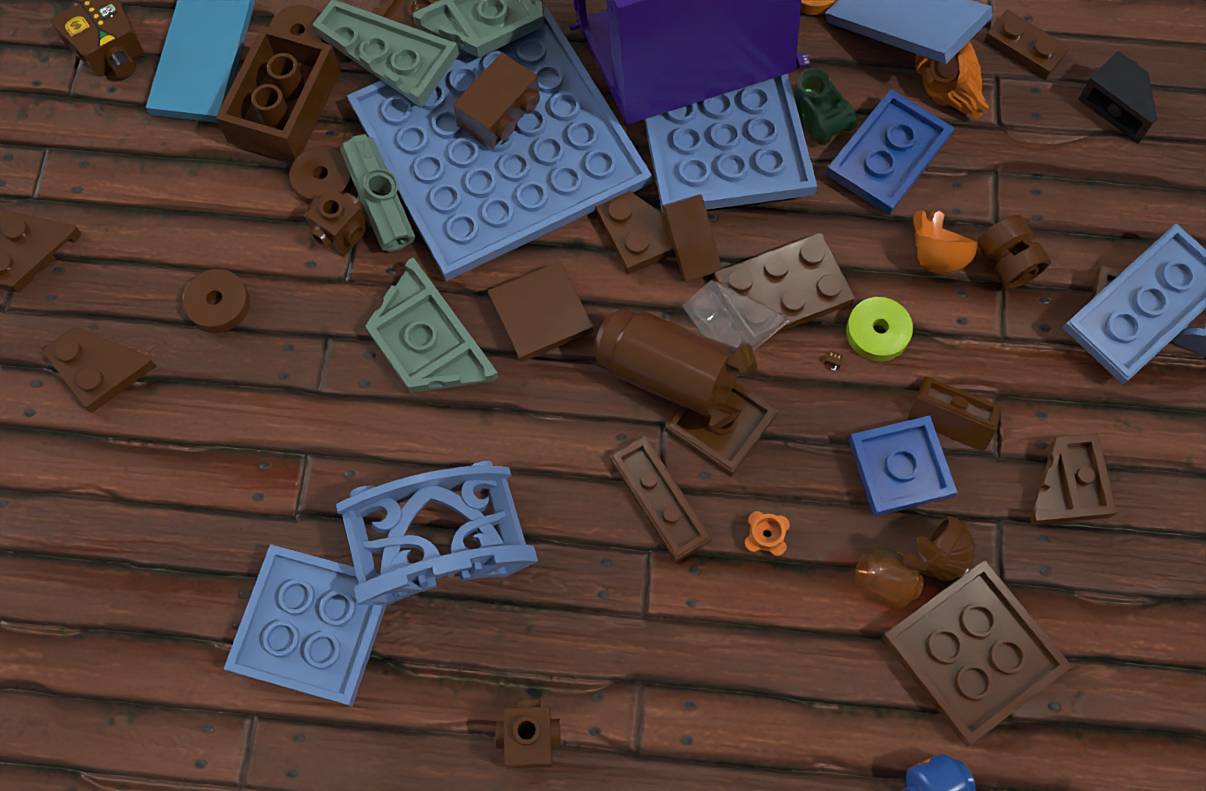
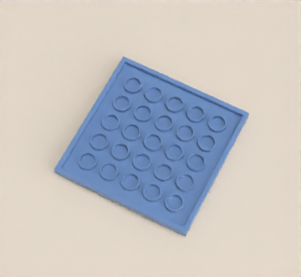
M547 7L543 8L544 27L479 58L458 48L460 54L422 108L382 80L347 95L349 104L367 137H373L386 169L396 177L398 181L397 192L445 281L453 279L596 211V206L628 191L634 193L652 184L653 176ZM501 53H504L538 76L540 100L531 113H525L516 123V127L510 137L506 140H501L491 149L457 126L453 104Z

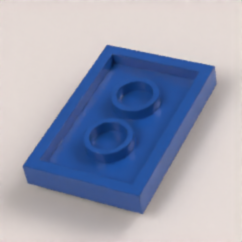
M890 89L828 166L826 176L890 216L951 137L955 128Z

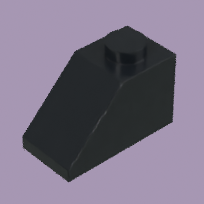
M1119 51L1089 79L1078 98L1079 101L1137 144L1145 137L1157 120L1149 73Z

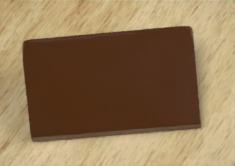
M925 376L911 408L908 420L930 416L937 433L984 451L997 431L1002 407Z

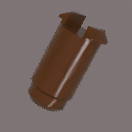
M624 307L609 314L604 320L594 345V353L599 367L613 372L615 378L711 418L709 427L719 429L732 422L742 412L725 404L736 382L739 369L745 372L757 369L753 348L745 342L735 348L645 311L636 313Z

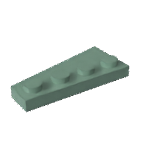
M331 0L312 24L316 35L421 108L460 54L458 45L455 42L337 0Z

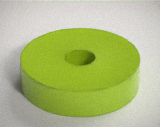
M872 297L860 302L851 312L846 326L847 339L852 349L863 358L877 362L889 361L898 357L906 349L913 333L912 319L907 310L898 302L885 297ZM880 325L886 332L878 333L874 330L873 326Z

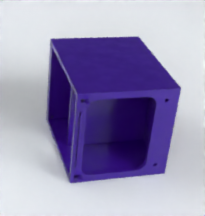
M573 0L577 23L569 26L570 31L580 30L627 125L796 71L801 0H606L607 10L587 16L585 0Z

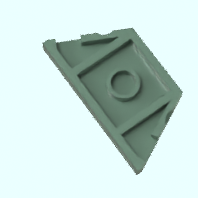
M440 0L412 13L418 28L432 35L455 42L458 48L478 58L544 27L543 0Z
M414 257L409 259L405 264L406 271L395 287H390L384 296L383 305L373 313L365 326L367 332L410 393L492 382L498 379L496 369Z

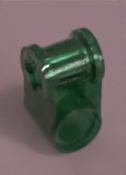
M810 68L804 70L799 75L793 93L797 111L808 127L813 139L818 144L825 145L831 141L832 136L843 130L851 131L857 127L858 121L855 110L844 99L827 73L818 68ZM806 91H811V92L815 93L816 95H811V94L807 93Z

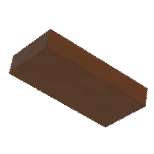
M702 194L662 205L682 280L687 282L722 270Z

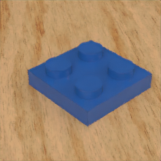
M930 416L850 435L848 441L873 517L953 498L958 493Z

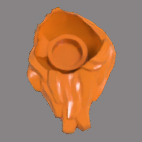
M970 41L947 64L916 54L915 68L922 76L925 91L933 102L942 106L949 105L964 114L970 113L975 119L982 117V111L987 112L989 106L985 103L986 99L982 94L981 67Z

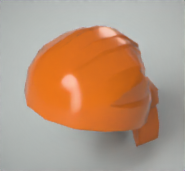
M924 210L915 211L913 215L916 231L915 245L920 265L935 274H951L965 268L972 262L976 255L977 241L943 229L942 225L945 214L940 210L932 211L928 218Z

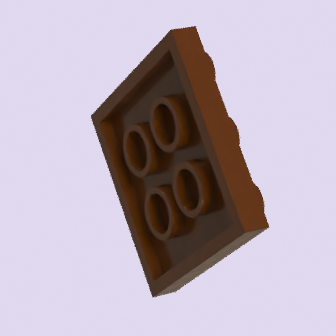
M985 560L881 637L966 747L975 743L1072 667Z

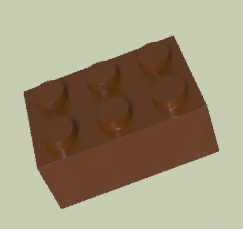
M262 26L216 116V120L227 142L294 162L304 151L341 72L332 45Z

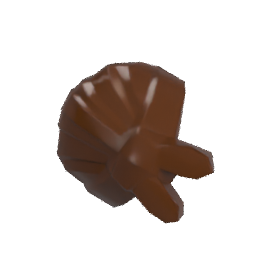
M948 516L940 523L930 540L922 535L915 537L916 547L919 551L918 554H903L905 567L917 570L927 577H933L942 582L953 581L958 577H962L972 567L975 558V542L963 522L953 516Z

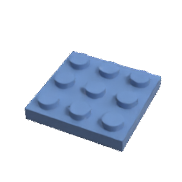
M270 544L224 670L353 707L386 606L357 604L353 588L359 585L355 567Z

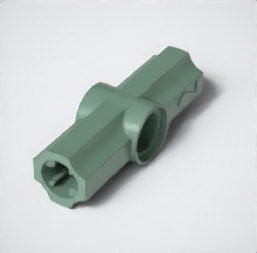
M366 134L353 136L349 141L341 145L340 152L358 192L357 200L363 206L362 212L368 216L382 250L389 251V253L402 250L405 246L413 243L415 235L397 195L398 181L394 174L386 169L373 137H367ZM372 191L379 192L383 196L376 195Z

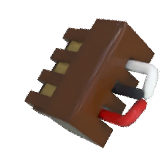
M830 350L824 364L827 365L828 369H839L843 354L840 355Z

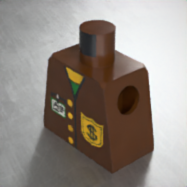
M85 0L49 20L66 47L97 76H103L113 70L117 77L126 78L135 72L136 64L133 59L142 54L143 48L120 0Z

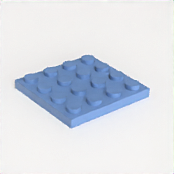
M788 73L644 119L661 209L664 204L697 194H702L706 210L816 194L817 183Z

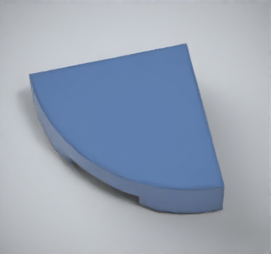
M1187 325L1170 342L1206 357V326L1205 329L1188 328Z

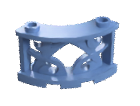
M481 461L467 467L422 473L377 487L362 486L352 490L350 498L337 503V513L342 514L359 584L353 587L357 604L387 606L405 597L438 587L436 578L444 576L450 578L454 577L457 573H459L460 581L489 577H507L538 562L534 545H526L507 481V478L512 476L510 468L493 466L491 461ZM487 489L488 497L478 499L473 491L481 492ZM461 491L460 496L454 492ZM490 500L493 514L484 516L481 512L486 509ZM408 501L401 510L398 503ZM430 501L452 509L468 521L454 535L450 554L441 556L437 548L425 538L414 535L405 536L416 515ZM379 510L385 512L386 518L381 522H372V529L381 534L389 533L388 538L368 541L363 517ZM497 525L499 534L493 526ZM478 531L479 533L475 534L472 540L479 544V548L468 549L464 545L463 539L469 534ZM400 548H415L422 551L424 557L420 562L412 564L407 560L411 550H403L401 552L399 550ZM384 551L380 576H377L372 553Z

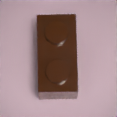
M501 53L453 104L457 126L493 149L501 140H506L510 137L516 127V123L525 113H531L538 105L540 100L538 76L506 54Z

